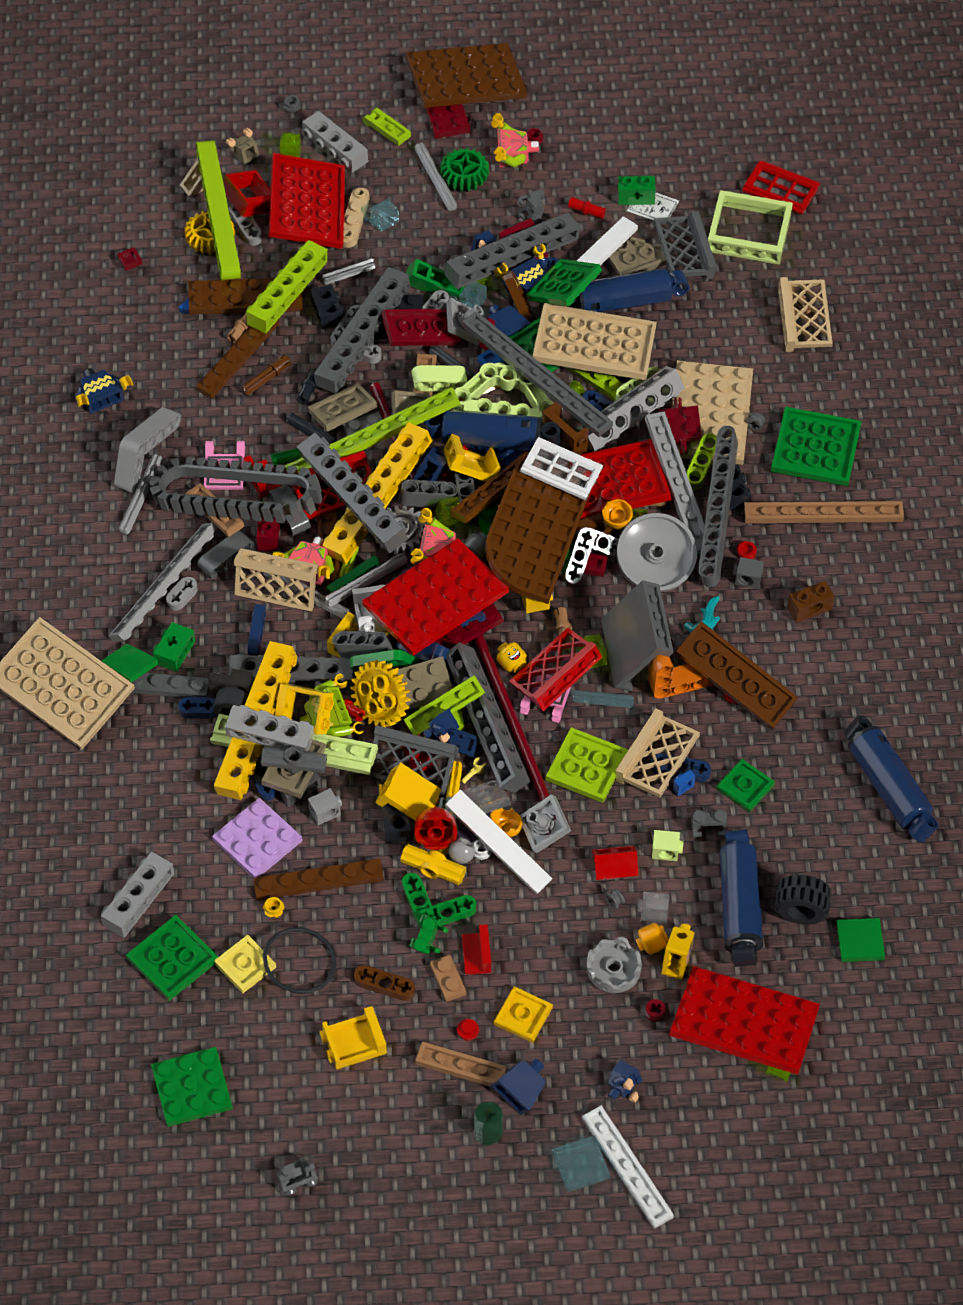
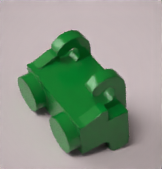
M422 913L419 920L422 923L421 930L417 939L412 938L409 946L426 954H429L430 950L440 953L441 949L432 946L438 930L448 933L449 929L441 926L442 922L438 919Z

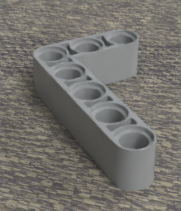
M162 407L122 439L115 473V487L130 493L136 492L140 483L144 455L178 428L182 417L180 413Z

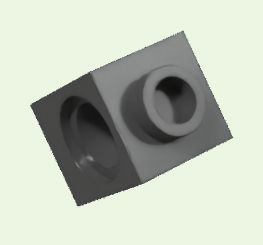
M740 557L739 565L735 564L733 576H736L735 585L759 589L764 562Z

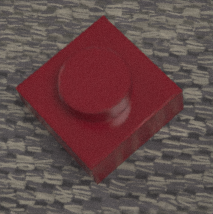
M135 247L117 253L118 259L125 271L143 264Z
M589 554L584 574L604 577L608 556Z

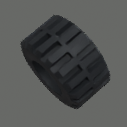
M793 875L782 878L777 885L775 912L782 919L796 924L809 925L821 923L829 915L831 888L823 880L813 876Z

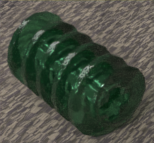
M482 1102L477 1106L474 1113V1135L479 1143L493 1145L502 1137L503 1112L500 1106L494 1102Z

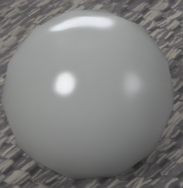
M460 837L450 843L448 852L455 863L465 864L473 859L475 846L467 839Z

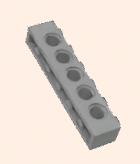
M668 366L664 367L603 409L601 413L613 421V426L600 437L589 430L587 448L593 451L602 449L607 442L618 438L620 433L634 427L636 422L644 419L650 412L664 406L665 402L669 399L677 397L685 389L677 370ZM582 424L576 429L579 432L583 428H585V426Z

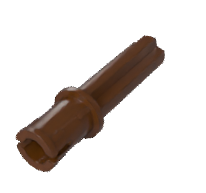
M284 354L274 363H269V367L242 385V391L246 395H250L274 376H279L281 371L292 365L290 358Z

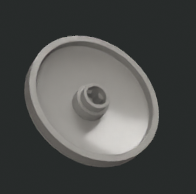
M662 513L646 514L634 519L623 530L617 545L618 565L626 579L634 586H637L642 580L659 584L661 592L673 590L683 584L691 575L697 560V546L691 531L677 518Z

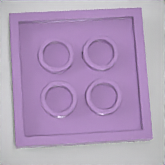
M258 798L212 836V840L252 878H256L264 874L302 842V836L263 800Z

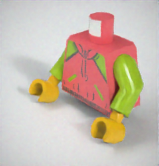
M498 113L492 117V127H499L497 130L498 147L494 151L499 167L511 166L515 168L528 162L529 152H539L538 141H528L527 132L510 127L503 122L502 115Z
M428 508L421 510L422 514L418 517L419 522H428V525L424 527L420 549L416 548L411 552L413 556L411 558L412 564L422 562L456 540V533L434 517L431 518L432 512Z
M315 537L312 543L302 541L297 547L284 554L281 552L273 553L275 556L317 564L318 572L315 581L317 585L322 586L324 577L330 579V575L334 572L332 558L328 555L327 548L322 546L324 540L320 537Z

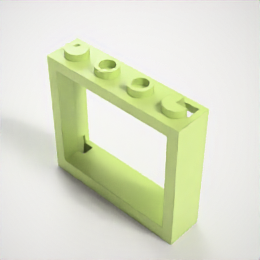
M720 190L708 237L712 253L780 265L793 203ZM722 207L784 217L778 245L716 235Z

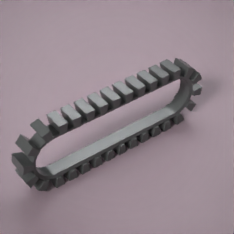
M187 457L186 465H180L179 459L175 458L170 460L172 468L167 470L163 465L159 466L156 469L158 476H151L149 480L151 485L150 491L156 505L160 504L161 509L167 512L173 507L174 513H182L184 508L186 514H193L195 510L197 515H205L207 511L208 516L216 517L218 511L219 517L227 518L229 512L231 518L238 519L241 514L242 519L250 520L252 514L253 520L261 521L263 516L266 522H273L275 516L277 523H284L286 515H292L294 522L302 520L300 511L304 509L311 515L316 511L314 503L321 504L322 501L321 487L315 474L311 475L309 469L304 467L298 473L296 466H288L286 471L285 465H277L275 471L273 464H266L264 469L262 463H254L252 468L251 462H243L241 467L240 461H232L230 466L228 460H221L220 464H218L217 459H209L207 463L206 458H198L196 462L195 457ZM195 476L301 486L306 489V492L300 499L283 504L170 493L165 489L170 482L177 478Z

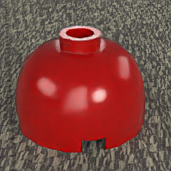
M431 807L422 811L415 823L414 833L416 841L423 844L424 848L430 850L447 848L448 844L452 840L454 842L457 837V825L454 816L448 810L441 807Z

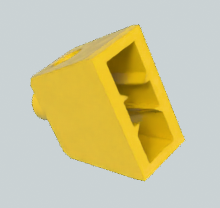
M681 924L680 927H673L665 949L661 974L683 979L694 939V932L690 925ZM673 955H680V959H676Z

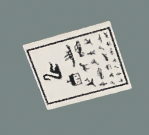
M655 192V205H630L627 211L651 220L671 216L679 200Z

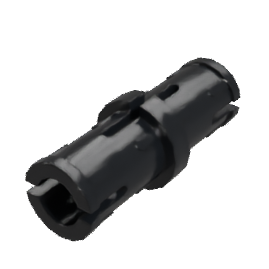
M313 367L310 368L306 379L301 383L302 388L296 398L301 404L303 402L308 404L312 392L316 389L314 373L317 368H314V371Z

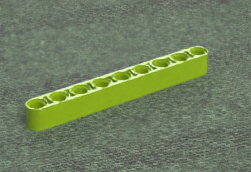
M214 140L196 142L197 160L221 280L240 279V265L216 144Z

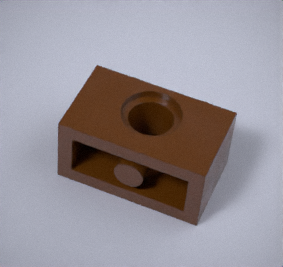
M826 581L789 594L787 609L795 622L798 623L832 610L835 596Z

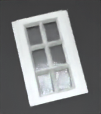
M538 437L520 472L586 500L603 465Z

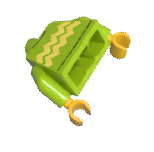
M337 674L334 681L329 680L316 686V690L334 693V705L329 717L330 727L326 735L342 737L351 735L352 732L356 735L363 734L364 731L358 732L355 729V726L362 725V722H356L353 726L349 725L352 724V721L339 688L346 687L347 681L343 683L337 682L344 677L343 674ZM310 695L309 701L304 705L307 715L301 717L300 721L316 726L320 697Z

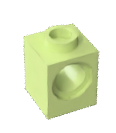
M654 830L652 859L677 861L678 853H683V841L679 840L680 832Z

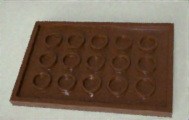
M508 43L406 52L405 58L424 108L527 97V90Z

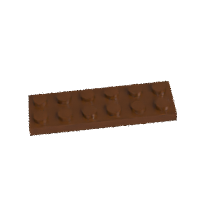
M275 278L188 281L189 315L246 313L247 308L255 303L258 295L263 293L267 289L269 282L274 281ZM302 292L285 312L303 311Z
M700 621L675 652L676 655L771 730L775 728L798 699L795 694L702 621Z

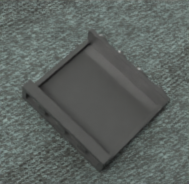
M642 580L601 619L615 688L632 691L631 679L658 654L669 657L674 653L659 584Z

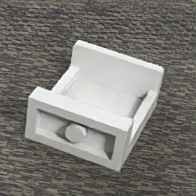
M385 585L352 589L353 605L359 631H387L362 605L363 599Z

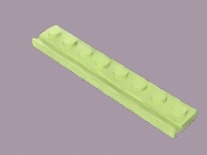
M218 715L213 736L210 739L212 744L229 747L232 737L227 736L225 730L229 715ZM314 734V740L326 744L323 754H327V767L370 775V770L378 750L377 744L326 734Z

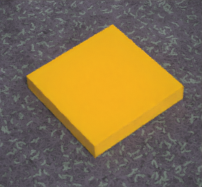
M513 986L494 1020V1025L533 1043L550 1014L553 1004Z

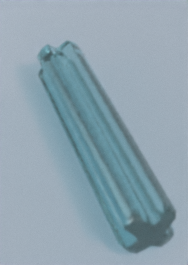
M575 690L573 702L632 708L634 696Z

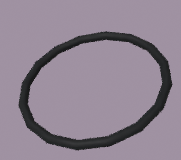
M292 927L277 932L266 943L263 952L264 969L269 978L281 989L295 994L313 993L324 988L333 979L337 967L336 955L329 941L318 932L304 927ZM288 932H305L316 936L325 943L331 953L332 968L329 977L321 985L311 989H294L285 986L273 976L268 967L267 954L270 945L279 936Z

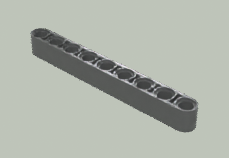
M729 425L719 429L714 455L699 563V574L703 585L706 587H714L719 583L738 449L735 429Z

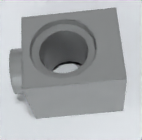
M331 788L308 798L309 811L318 825L341 815V799L337 794L334 795Z

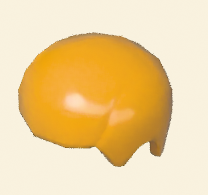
M616 499L607 502L602 510V515L605 523L610 528L622 529L631 522L633 511L625 500Z
M498 806L490 814V819L509 837L516 836L521 831L523 826L521 815L515 812L513 808L504 810L502 806Z

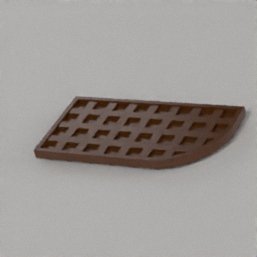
M519 456L486 538V558L493 573L509 589L520 595L548 604L588 497L586 500L520 472L526 458ZM536 461L532 463L533 466L547 471L549 467ZM555 468L550 472L562 479H566L568 475ZM574 476L569 481L583 488L587 483Z

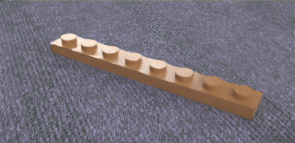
M902 501L744 502L745 523L903 522L904 520Z

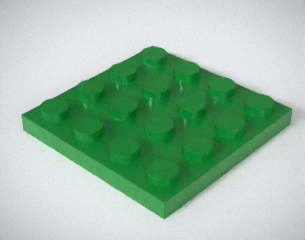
M785 406L771 472L848 486L862 421Z

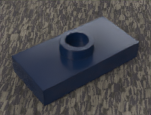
M458 729L447 731L450 738L446 743L456 745L460 753L472 757L475 756L480 742L478 736Z

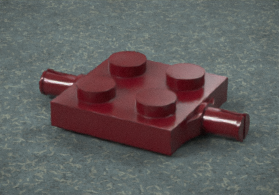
M676 397L673 400L675 408L660 409L659 412H665L675 443L679 445L680 454L683 455L684 448L686 455L688 453L687 444L698 442L702 439L698 405L682 407V399L678 397L677 403Z

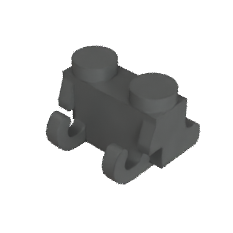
M543 190L534 191L519 198V205L524 207L519 210V217L524 219L523 213H527L529 215L527 219L531 218L534 226L543 222L542 214L544 213V207L541 200L544 199Z
M696 809L695 813L692 814L693 838L702 837V833L697 832V830H701V826H717V830L722 829V831H718V837L726 838L727 812L717 809L716 813H704L700 809Z
M304 1157L296 1162L278 1167L279 1171L276 1172L284 1196L297 1192L296 1187L304 1184L305 1187H311L318 1183L313 1162L310 1159L306 1160Z

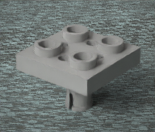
M450 298L446 302L448 332L475 345H479L478 339L462 326V321L475 311L483 315V309L478 305H474L471 308Z
M552 794L521 814L522 827L533 851L536 853L571 832L556 796Z

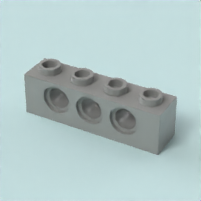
M317 111L302 122L305 138L314 142L330 158L335 159L341 165H345V169H348L351 173L368 162V149L321 112Z
M244 705L232 706L225 726L226 735L229 737L272 748L288 749L289 747L296 746L302 749V751L309 752L314 738V726L308 722L293 721L286 716H274L263 710L258 712ZM248 722H255L252 726L246 725ZM268 727L275 728L273 731L266 730ZM289 732L295 733L294 736H286Z
M153 852L148 857H144L137 871L128 877L126 885L116 892L111 904L105 906L102 910L101 919L103 926L125 938L174 875L173 864ZM135 892H140L138 895H132ZM123 908H127L126 911H123V912L119 911V910H121V909H123Z

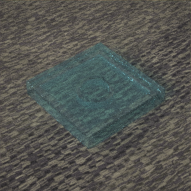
M595 1135L552 1149L553 1157L567 1192L610 1179L609 1171Z

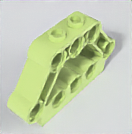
M486 363L481 366L480 372L464 386L454 390L458 399L463 398L465 401H460V405L453 409L482 412L480 409L484 408L488 410L486 411L488 413L504 411L512 415L524 414L526 416L542 417V411L554 402L549 400L547 395L533 383H525L524 380L528 379L512 366L505 365L504 363ZM490 374L493 377H486L485 375ZM505 377H510V378H512V379H511V380H505L504 378H505ZM494 386H500L506 391L516 388L524 393L532 408L526 404L513 406L506 401L492 403L487 398H478Z

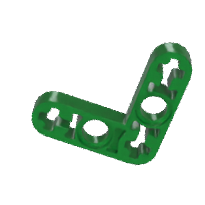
M389 650L350 657V669L359 671L360 666L375 660H379V662L385 660L386 665L392 663V666L398 669L423 661L402 650Z
M408 873L402 879L403 891L420 929L422 923L419 920L422 913L436 919L434 913L437 912V918L442 922L441 926L471 917L476 912L477 904L472 896L464 895L432 906L418 874ZM409 881L415 883V892H413L412 886L408 884ZM420 897L425 900V903L418 906L413 903V900ZM467 903V905L470 906V909L463 907V904ZM443 909H450L453 914L449 917H444L441 915V911Z

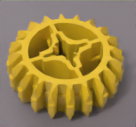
M208 212L195 213V216L190 217L189 222H186L184 232L187 244H189L190 248H194L195 252L201 251L202 255L208 252L211 255L212 252H215ZM231 221L233 234L235 235L234 224Z

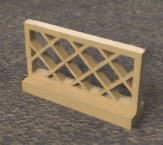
M780 277L778 292L785 351L793 352L794 348L832 347L825 281H788V277ZM812 286H820L821 291L815 294L810 288ZM791 287H799L803 291L797 295L792 291ZM805 293L813 297L809 303L801 298ZM816 300L823 305L820 310L812 306ZM797 301L805 306L801 311L794 307ZM807 309L815 313L811 319L803 314ZM818 316L825 321L822 326L814 322ZM799 317L807 322L803 327L796 323ZM809 325L817 329L813 335L805 330ZM821 332L827 337V341H820L816 336ZM801 333L809 338L807 341L798 342V336Z
M240 548L234 560V566H236L235 595L307 611L313 610L315 581L318 572L317 564ZM242 567L250 569L252 573L247 576L241 569ZM260 572L269 573L272 577L266 580ZM256 576L261 584L255 586L250 578ZM280 576L288 577L291 581L285 584ZM275 580L281 587L275 590L269 583ZM299 581H308L310 586L304 588ZM246 582L251 590L240 589L241 584ZM295 584L300 592L294 594L289 589L291 585ZM265 586L270 594L265 595L259 589ZM284 590L290 598L284 599L278 593ZM304 595L309 600V604L302 603L298 597Z
M655 709L617 767L616 782L621 784L627 782L661 798L700 736V732L663 716V711ZM666 724L671 726L674 731L663 734L661 729ZM688 734L692 738L689 741L681 742L679 735ZM676 736L678 743L667 746L665 739ZM662 740L664 747L652 748L651 744L654 741ZM680 748L682 754L672 758L669 751ZM667 753L668 759L657 761L655 754ZM652 755L654 762L643 765L642 758ZM671 765V771L661 773L659 766ZM656 767L658 774L647 777L645 770ZM642 771L644 778L636 780L631 775L634 772ZM661 780L662 785L659 790L650 786L649 782Z

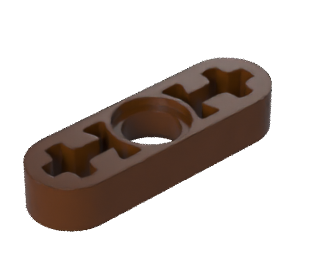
M513 271L504 274V281L519 313L530 323L535 321L534 313L517 276Z
M366 965L359 966L354 972L355 983L361 988L402 1001H408L415 995V984L408 978ZM364 973H367L368 977H365L364 980H361L360 976H363ZM381 979H388L391 982L388 987H381L378 983ZM405 986H408L409 990H406V992L403 993L402 989H404Z

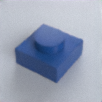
M491 349L477 356V362L481 366L486 363H504V360Z
M691 770L679 774L674 779L673 792L677 797L694 787L696 775Z

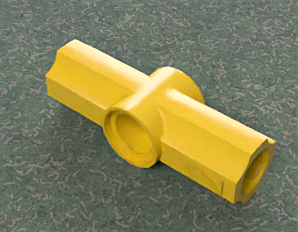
M410 844L405 846L400 858V862L419 869L428 878L436 879L439 877L457 885L462 883L466 873L465 866L447 860L442 853L435 850L427 852Z

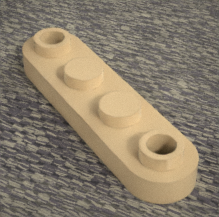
M356 188L351 193L344 216L343 247L350 248L357 244L370 201L369 192L365 188Z

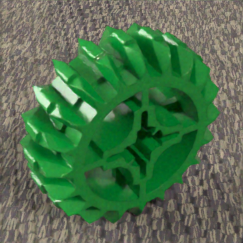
M460 147L458 151L453 149L452 153L447 152V155L443 157L440 164V174L448 187L453 186L454 190L458 188L461 192L463 189L470 191L473 188L476 190L477 186L482 187L483 182L487 180L489 163L486 156H482L481 152L476 153L475 149L469 150L468 147L466 150H462Z

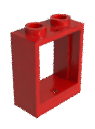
M256 170L225 174L223 180L225 194L242 217L270 213L271 189ZM250 188L256 197L246 198L240 189Z

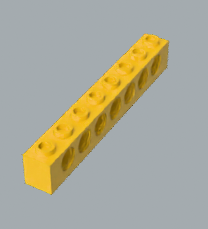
M408 422L405 428L401 429L398 438L390 445L387 454L379 461L373 474H370L367 478L366 484L373 491L374 494L372 495L374 497L378 496L385 505L383 506L384 508L387 507L401 487L402 482L405 481L432 442L428 430ZM347 507L342 518L336 522L333 531L324 539L322 546L327 548L328 555L331 558L347 564L369 531Z
M269 642L245 706L258 712L260 710L267 711L275 716L280 684L289 683L290 671L297 663V655L293 646ZM255 722L246 723L247 726H252L255 724ZM232 737L214 783V788L218 795L242 800L243 794H246L248 791L250 776L255 773L256 760L262 754L263 745ZM247 755L245 758L240 759L241 756ZM240 773L239 776L233 777L234 774Z

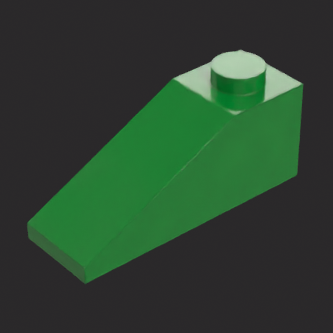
M415 259L408 266L406 273L408 274L411 287L432 293L443 290L449 296L460 298L463 296L465 286L457 289L444 275V270L418 259Z

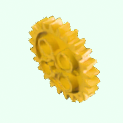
M379 660L370 661L360 666L359 671L354 673L356 678L352 679L355 686L350 687V689L355 691V694L351 695L352 698H356V702L353 704L365 710V716H362V718H369L368 724L375 723V727L376 725L382 727L391 726L401 721V717L406 715L404 710L409 709L406 702L411 700L406 696L410 690L404 687L408 682H402L404 675H398L399 669H392V663L386 665L385 660L381 662Z

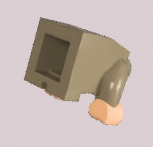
M249 128L243 130V134L247 137L241 136L238 139L229 138L230 140H226L230 151L244 164L259 156L256 141L252 137L253 132Z

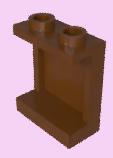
M557 401L542 411L543 424L555 422L559 425L560 447L578 455L587 453L589 430L586 427L576 432L561 419L562 406Z

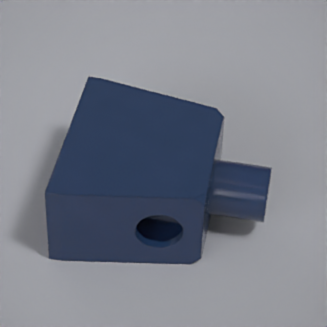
M493 305L488 310L490 313L488 318L494 320L495 327L508 337L531 324L512 306L500 309L498 305Z
M433 447L426 455L413 480L436 481L447 463L444 452ZM429 473L431 476L428 479L423 474Z
M533 1059L530 1064L522 1060L490 1086L522 1115L532 1108L545 1085V1079L539 1075L544 1065L538 1059Z

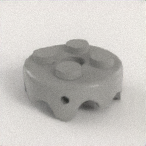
M618 937L615 940H602L593 950H589L587 973L592 983L600 990L609 993H621L632 988L640 978L642 968L640 953L629 945L626 938ZM617 964L620 969L614 972L609 970L608 966Z

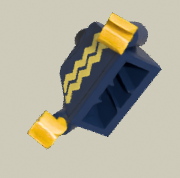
M540 244L541 252L537 251L536 246L532 250L533 254L538 256V259L533 258L510 270L517 276L525 296L550 270L547 259L543 256L546 250L544 244ZM502 263L500 265L502 272L497 267L494 273L496 276L502 277L501 281L510 294L503 275L508 273V267Z
M88 368L83 372L85 377L80 380L81 386L77 389L76 402L78 407L86 404L89 413L92 414L124 401L122 388L126 390L127 386H133L134 384L129 375L119 378L109 374L106 370L95 373L93 368Z

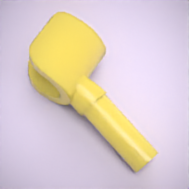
M476 758L472 769L461 779V782L465 784L473 775L482 774L486 763L479 766L480 758Z

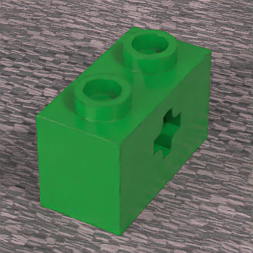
M618 176V205H655V176Z
M172 622L169 628L163 631L160 643L156 644L153 648L152 654L158 659V665L177 672L195 643L194 630Z

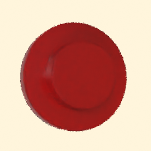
M464 1019L458 1024L457 1033L463 1040L470 1041L478 1036L479 1026L472 1019Z

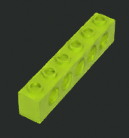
M310 240L304 246H300L297 254L289 259L286 267L278 272L274 281H270L267 289L258 295L253 305L247 308V324L267 333L327 263L328 249Z

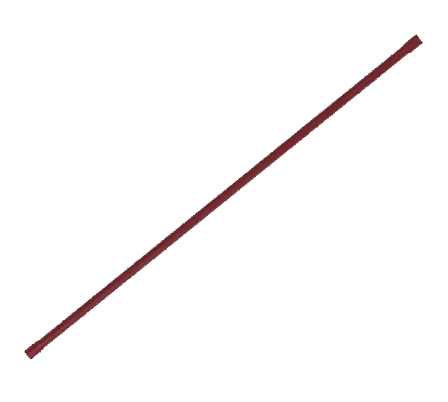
M380 383L371 384L369 389L377 402L382 418L385 419L392 416ZM414 468L408 475V480H413L416 474ZM419 507L420 510H423L424 508H428L431 510L430 507ZM482 634L475 638L474 641L538 796L542 801L550 796Z

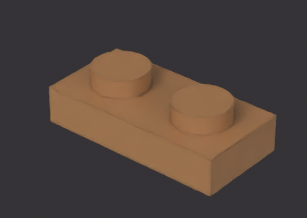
M451 955L430 962V967L445 1002L466 995L465 987Z

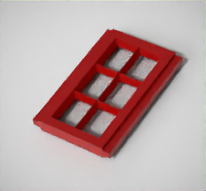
M760 160L744 184L742 192L756 197L793 203L792 211L802 215L816 194L820 183Z

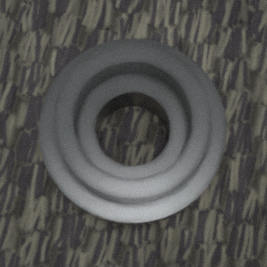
M294 95L287 96L283 101V108L288 112H296L301 107L300 100Z

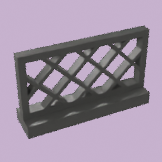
M691 211L690 216L655 218V228L669 272L675 271L674 266L677 264L684 268L682 271L686 277L705 275L706 279H713L717 266L699 211ZM687 223L688 227L684 229L678 224ZM660 224H667L670 228L666 230ZM673 229L681 232L682 234L678 237L677 235L671 232ZM686 235L689 238H691L692 241L689 243L682 238ZM668 236L675 240V242L671 244L665 241V238ZM680 243L684 245L686 248L684 250H681L678 247H676V245ZM691 249L697 255L694 257L686 252ZM671 250L678 253L679 256L675 258L670 255ZM685 257L690 260V263L687 265L680 261V259ZM693 263L699 265L701 269H694L691 266L693 265Z
M376 725L373 744L378 746L379 740L387 742L390 750L382 755L377 750L378 757L374 760V763L380 760L385 770L378 774L371 772L370 775H364L386 781L388 776L383 774L387 772L389 775L390 770L399 763L413 758L418 766L413 771L417 772L420 770L423 777L428 781L440 775L443 780L440 795L445 796L455 756H457L459 748L456 745ZM402 746L407 747L410 755L400 760L395 750ZM422 751L427 752L430 760L420 765L415 755ZM393 752L398 762L387 768L382 758ZM442 756L449 758L447 767L439 770L435 760ZM433 763L437 773L427 778L422 768Z

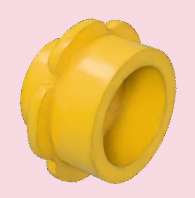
M276 897L267 899L263 905L265 915L270 918L281 916L285 908L284 903Z

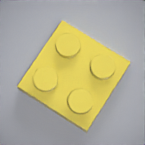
M249 935L245 936L214 961L218 969L242 994L267 975L263 963L264 951ZM267 955L268 967L272 971L276 968V963Z

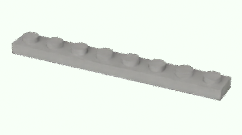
M665 412L648 414L645 417V421L679 519L691 531L696 542L697 554H701L705 525Z
M213 522L202 524L115 627L109 635L113 642L127 640L132 635L131 631L134 627L143 622L145 614L154 609L156 606L155 602L167 593V588L170 584L175 583L179 579L178 575L180 572L189 567L191 559L197 556L202 551V546L214 537L213 533L216 531L217 526Z

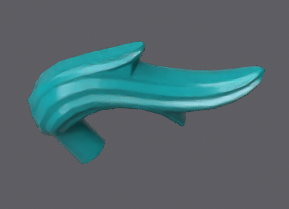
M719 596L713 597L705 608H701L703 613L702 622L711 629L714 628L720 619L719 616L714 617V609L720 599ZM686 622L684 628L691 633L698 624L694 626L692 623Z

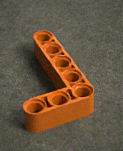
M658 654L649 663L648 682L654 697L657 699L714 685L689 664L673 667L670 657Z

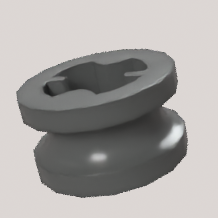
M752 412L746 420L747 427L753 431H760L765 423V418L759 413Z
M612 888L611 893L607 892L604 895L607 903L615 910L619 908V904L623 905L625 903L623 895L616 888Z

